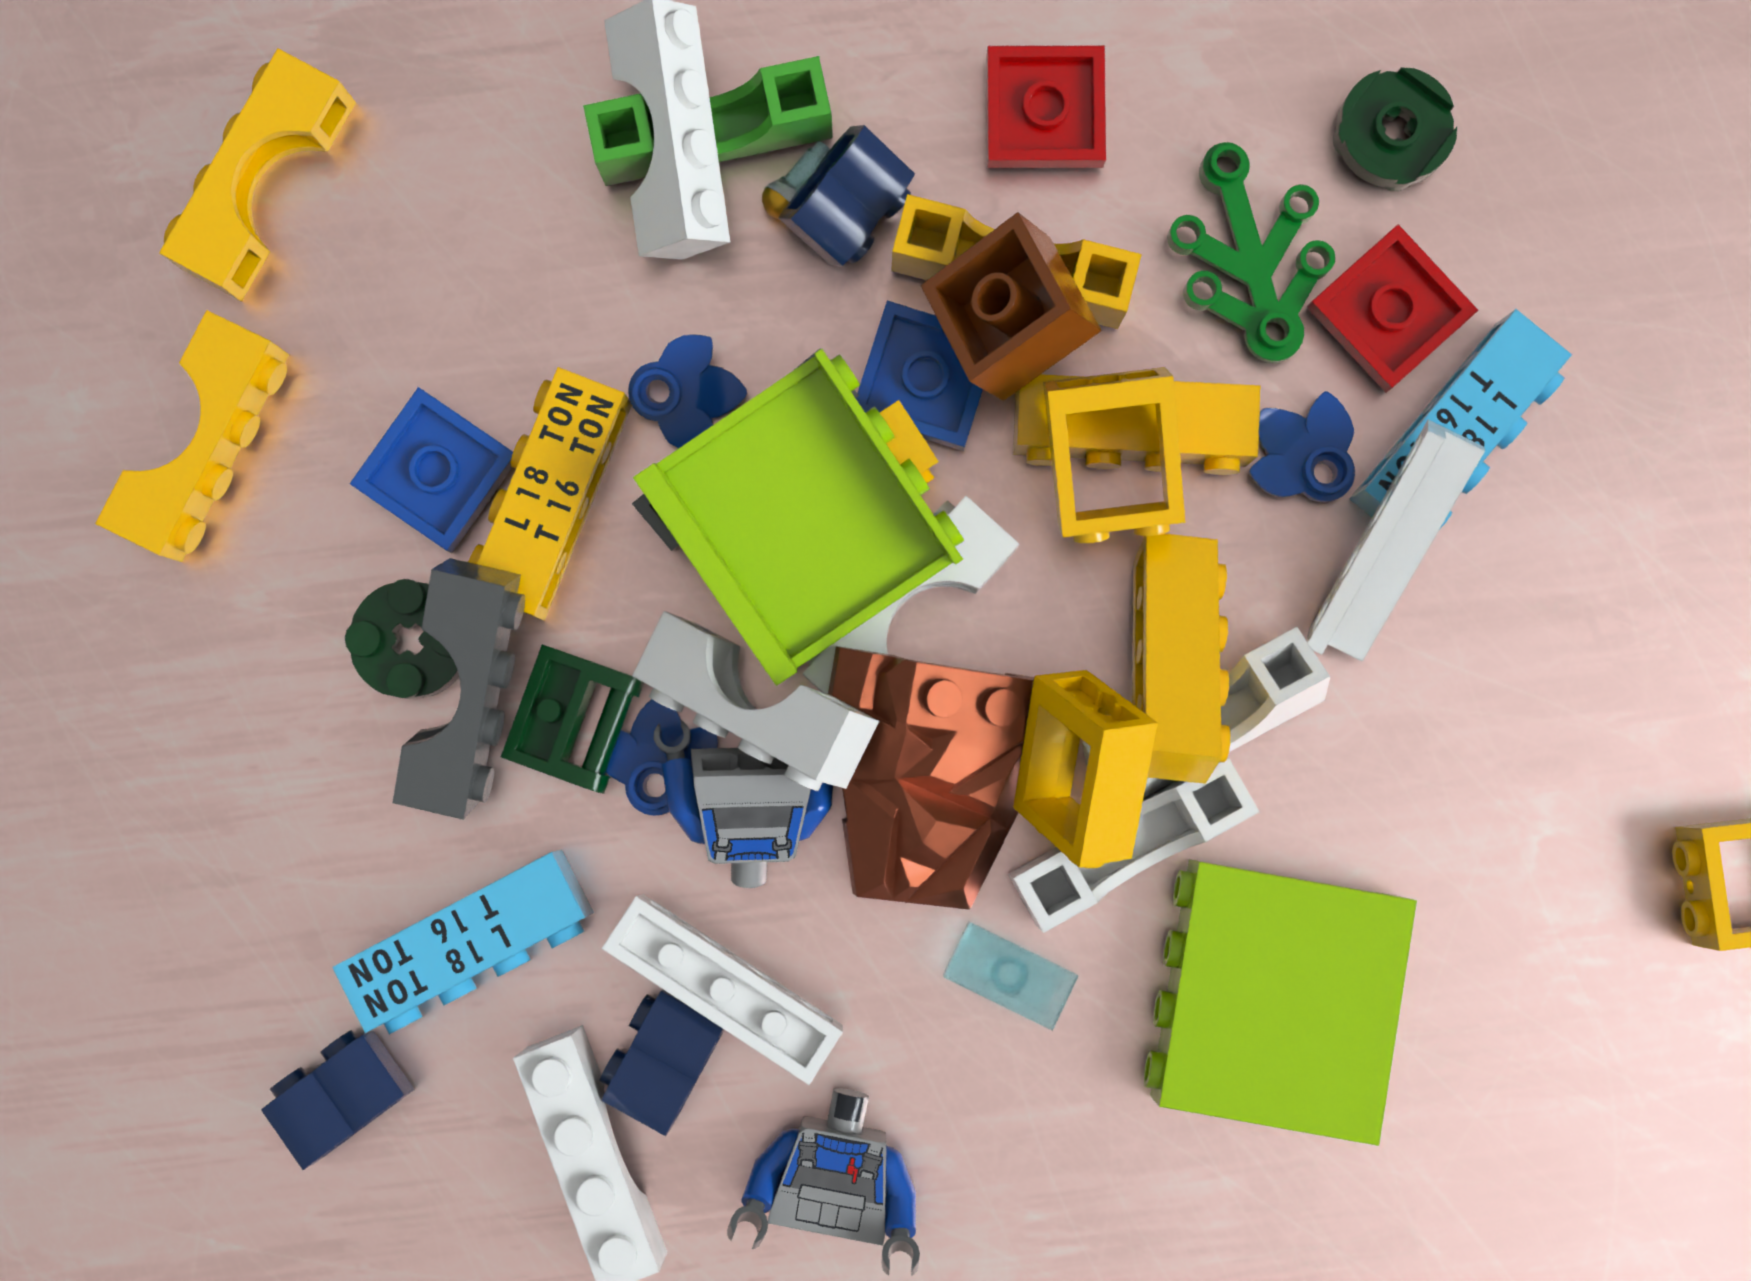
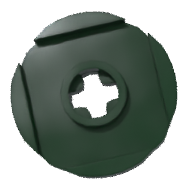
M1401 67L1398 72L1386 71L1380 73L1381 70L1362 78L1343 101L1337 115L1336 131L1333 135L1335 150L1358 177L1373 185L1397 192L1405 190L1410 185L1421 182L1431 176L1448 158L1457 139V126L1454 129V119L1451 113L1454 105L1448 91L1429 74L1415 68ZM1397 116L1404 118L1407 124L1404 126L1403 131L1409 138L1406 140L1396 138L1394 140L1387 136L1385 133L1386 128L1382 124L1383 117L1391 122Z
M402 579L376 589L359 605L353 615L351 625L346 630L345 644L351 653L352 663L356 671L370 687L382 694L405 699L434 696L449 688L459 678L457 667L449 652L439 641L425 631L418 638L423 646L419 653L415 654L410 650H406L401 654L397 649L400 641L397 634L402 627L411 630L419 625L422 628L429 587L427 583Z

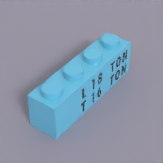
M1515 309L1492 327L1349 499L1371 518L1373 517L1428 419L1485 447L1483 456L1462 490L1464 494H1467L1489 471L1490 467L1483 461L1496 446L1505 449L1525 428L1527 421L1521 416L1532 402L1535 401L1541 405L1561 385L1565 377L1558 371L1572 354L1520 311ZM1452 511L1449 512L1442 526L1450 518V516L1452 515Z
M561 849L548 853L332 968L364 1032L367 1033L384 1024L388 1033L391 1034L423 1017L418 1005L435 996H439L444 1006L475 990L477 987L472 977L490 967H493L497 977L530 961L531 959L526 949L547 938L551 948H554L585 932L580 920L593 914L594 911Z

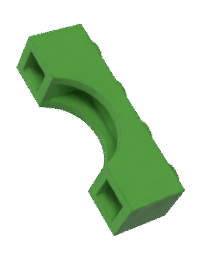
M819 56L760 68L743 85L726 93L709 97L719 162L833 138L832 113ZM642 94L583 105L595 164L605 186L645 178L653 155L654 128L649 107Z

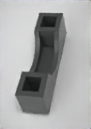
M452 558L431 569L422 630L439 641L452 657L460 678V700L456 713L450 722L438 727L421 729L402 745L392 803L464 820L479 802L485 803L487 801L494 780V768L487 766L490 745H497L505 718L504 711L497 709L500 688L506 689L509 685L515 663V654L507 652L511 630L516 631L518 629L525 608V595L518 593L521 574Z

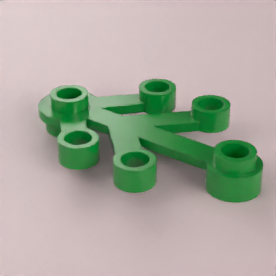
M1218 143L1211 147L1204 156L1199 167V177L1202 185L1208 191L1221 195L1236 250L1206 234L1203 222L1193 215L1178 217L1168 231L1167 241L1170 248L1177 254H1191L1245 284L1253 306L1223 292L1220 279L1210 271H1199L1189 278L1183 290L1184 300L1192 309L1199 311L1208 310L1244 330L1246 346L1258 359L1269 363L1282 362L1292 357L1303 342L1304 326L1298 314L1317 280L1326 276L1333 268L1336 259L1335 252L1324 241L1315 240L1307 243L1296 257L1297 273L1278 301L1271 277L1300 226L1308 222L1316 213L1319 207L1318 195L1313 188L1307 185L1300 184L1291 187L1281 199L1279 205L1280 215L1262 245L1244 186V180L1250 169L1249 158L1246 152L1234 143ZM1220 157L1231 158L1236 164V171L1231 173L1222 171L1217 165V159ZM1293 197L1303 198L1308 204V212H1295L1290 206V199ZM1180 227L1191 228L1196 234V241L1190 244L1183 243L1177 237L1176 230ZM1309 252L1319 253L1324 259V268L1314 269L1310 267L1306 261V254ZM1197 282L1208 284L1212 290V297L1206 300L1196 297L1193 292V284ZM1271 322L1280 324L1285 332L1284 339L1279 341L1271 339L1266 333V325Z

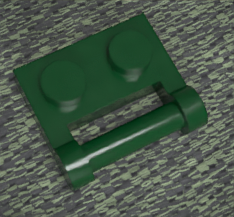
M542 644L501 758L585 789L604 794L610 776L605 774L632 698L633 696L640 697L644 682L631 675ZM599 683L610 687V691L582 766L569 762V758L596 684Z

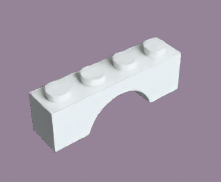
M643 0L604 20L613 79L631 84L642 94L649 107L653 121L654 148L651 164L642 184L630 197L639 256L683 260L731 242L696 6L671 0Z
M967 496L956 507L947 500L933 515L936 516L944 510L953 521L964 539L962 543L956 546L963 560L956 565L954 563L950 564L807 661L810 666L803 672V675L821 692L828 694L836 646L888 654L887 633L890 623L898 609L908 599L924 590L936 587H953L976 594L1016 551L1019 543Z
M663 611L632 675L653 688L649 695L652 700L677 712H682L684 706L697 713L693 720L694 724L726 738L728 732L742 738L738 749L768 764L772 763L774 757L789 765L784 775L807 788L819 791L822 783L847 788L879 723L878 720L829 694L804 685H800L780 703L757 710L748 701L740 684L738 674L740 646L695 622Z
M1298 627L1243 655L1237 665L1229 672L1228 697L1225 705L1221 706V724L1228 725L1230 728L1229 752L1325 701L1330 675ZM1083 741L1085 763L1088 765L1091 746ZM1147 778L1144 798L1173 783L1175 780Z
M1227 758L1224 763H1218L1206 784L1174 781L1143 798L1132 859L1104 863L1099 868H1079L1055 847L1008 875L1036 926L1045 933L1095 905L1107 893L1136 874L1178 852L1211 840L1259 813V810L1231 760Z
M583 1025L526 1047L513 1060L595 1281H638L658 1273L668 1252L648 1198L634 1183L616 1143L606 1103L601 1101L604 1096V1083L599 1081L601 1072Z

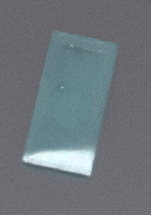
M968 921L943 973L944 978L1052 1031L1079 976L1077 973L971 921Z

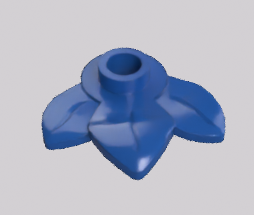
M691 334L674 339L668 343L659 361L641 366L636 370L629 382V400L635 411L648 420L658 421L665 439L677 448L682 447L713 426L712 418L720 417L733 410L747 395L746 387L732 372L719 366L710 365L713 354V342L709 336ZM653 380H661L668 385L669 397L666 401L657 402L650 397L648 389Z
M1325 391L1314 401L1305 418L1297 413L1283 409L1263 408L1260 411L1259 442L1267 456L1257 461L1249 470L1250 476L1265 492L1282 498L1303 493L1309 499L1317 502H1331L1344 496L1352 487L1355 479V466L1352 458L1347 453L1354 435V427L1344 406L1335 396ZM1317 464L1327 465L1331 469L1332 480L1330 483H1321L1315 478L1314 468Z
M652 699L639 711L631 732L620 731L606 773L625 784L626 795L635 809L644 814L656 816L667 814L669 810L666 792L659 797H653L647 790L649 778L655 774L663 776L662 764L667 762L666 753L662 752L654 741V730L658 724L661 725L662 742L668 747L678 746L684 738V732L681 728V718L678 712ZM701 727L691 729V743L684 751L685 758L691 760V749L718 748V736Z

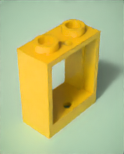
M1166 367L1043 382L1057 520L1062 537L1073 536V541L1077 543H1095L1107 540L1110 537L1109 532L1133 529L1135 535L1153 536L1169 532L1170 524L1186 523L1174 377ZM1155 403L1164 501L1076 512L1066 414Z
M1088 670L1035 675L1013 808L1079 868H1099L1104 863L1132 859L1158 723ZM1080 738L1091 746L1081 804L1070 797Z
M1751 818L1675 827L1677 841L1673 845L1672 856L1675 868L1683 878L1686 899L1681 907V919L1686 933L1691 937L1692 945L1716 951L1751 948V927L1734 929L1731 927L1719 842L1750 839Z

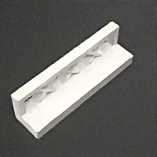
M1429 419L1427 420L1309 628L1307 642L1313 651L1322 655L1326 647L1330 645L1360 661L1364 660L1483 456L1485 447Z
M644 894L634 898L602 947L604 951L808 1085H810L843 1033V1025Z

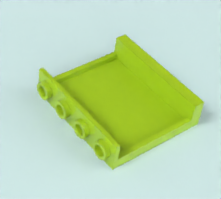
M820 349L810 360L658 463H653L633 477L776 686L797 673L798 667L952 563L956 565L963 560L956 549V546L964 541L959 530L944 510L936 516L933 515L921 497L922 494L930 490L926 481L910 459L899 464L887 446V443L895 438L890 427L875 406L864 412L851 392L860 386L857 378L840 354L830 360L823 349Z
M1189 859L1187 871H1178L1174 885L1173 905L1181 907L1177 931H1168L1164 946L1163 964L1164 966L1171 967L1167 991L1159 990L1154 1007L1153 1023L1155 1027L1161 1028L1158 1050H1150L1148 1052L1144 1068V1087L1151 1088V1098L1159 1107L1379 1146L1417 900Z

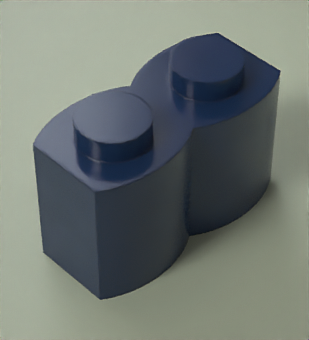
M865 125L851 126L828 151L815 172L790 199L780 214L779 219L829 265L843 266L847 261L854 264L871 248L875 239L871 232L879 219L883 216L886 218L894 216L905 205L907 194H911L907 187L915 173Z
M662 989L657 998L646 994L629 1024V1027L638 1031L627 1053L619 1048L615 1050L599 1081L608 1085L601 1101L666 1136L685 1105L724 1029Z
M352 1030L348 1031L320 1052L326 1061L313 1072L307 1075L304 1069L300 1067L270 1088L275 1099L263 1107L261 1111L302 1170L318 1162L415 1090L374 1031L361 1035L359 1038L355 1036Z

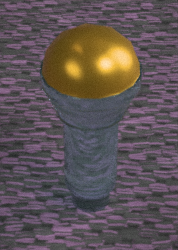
M817 141L813 147L805 151L786 176H782L780 179L774 180L765 186L762 193V203L770 216L779 219L783 209L792 200L798 189L815 172L822 159L830 150L826 144Z

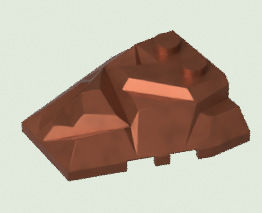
M836 646L828 694L879 721L847 788H842L846 817L842 819L852 893L856 897L970 910L1018 815L1013 805L1034 677L1011 673L1003 675Z

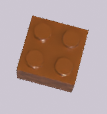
M1019 212L1015 213L920 285L969 381L1002 401L1102 331L1051 238Z

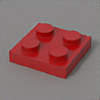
M1105 45L988 46L986 53L987 168H1103L1106 162Z
M1399 224L1307 306V309L1385 393L1398 384L1479 311Z

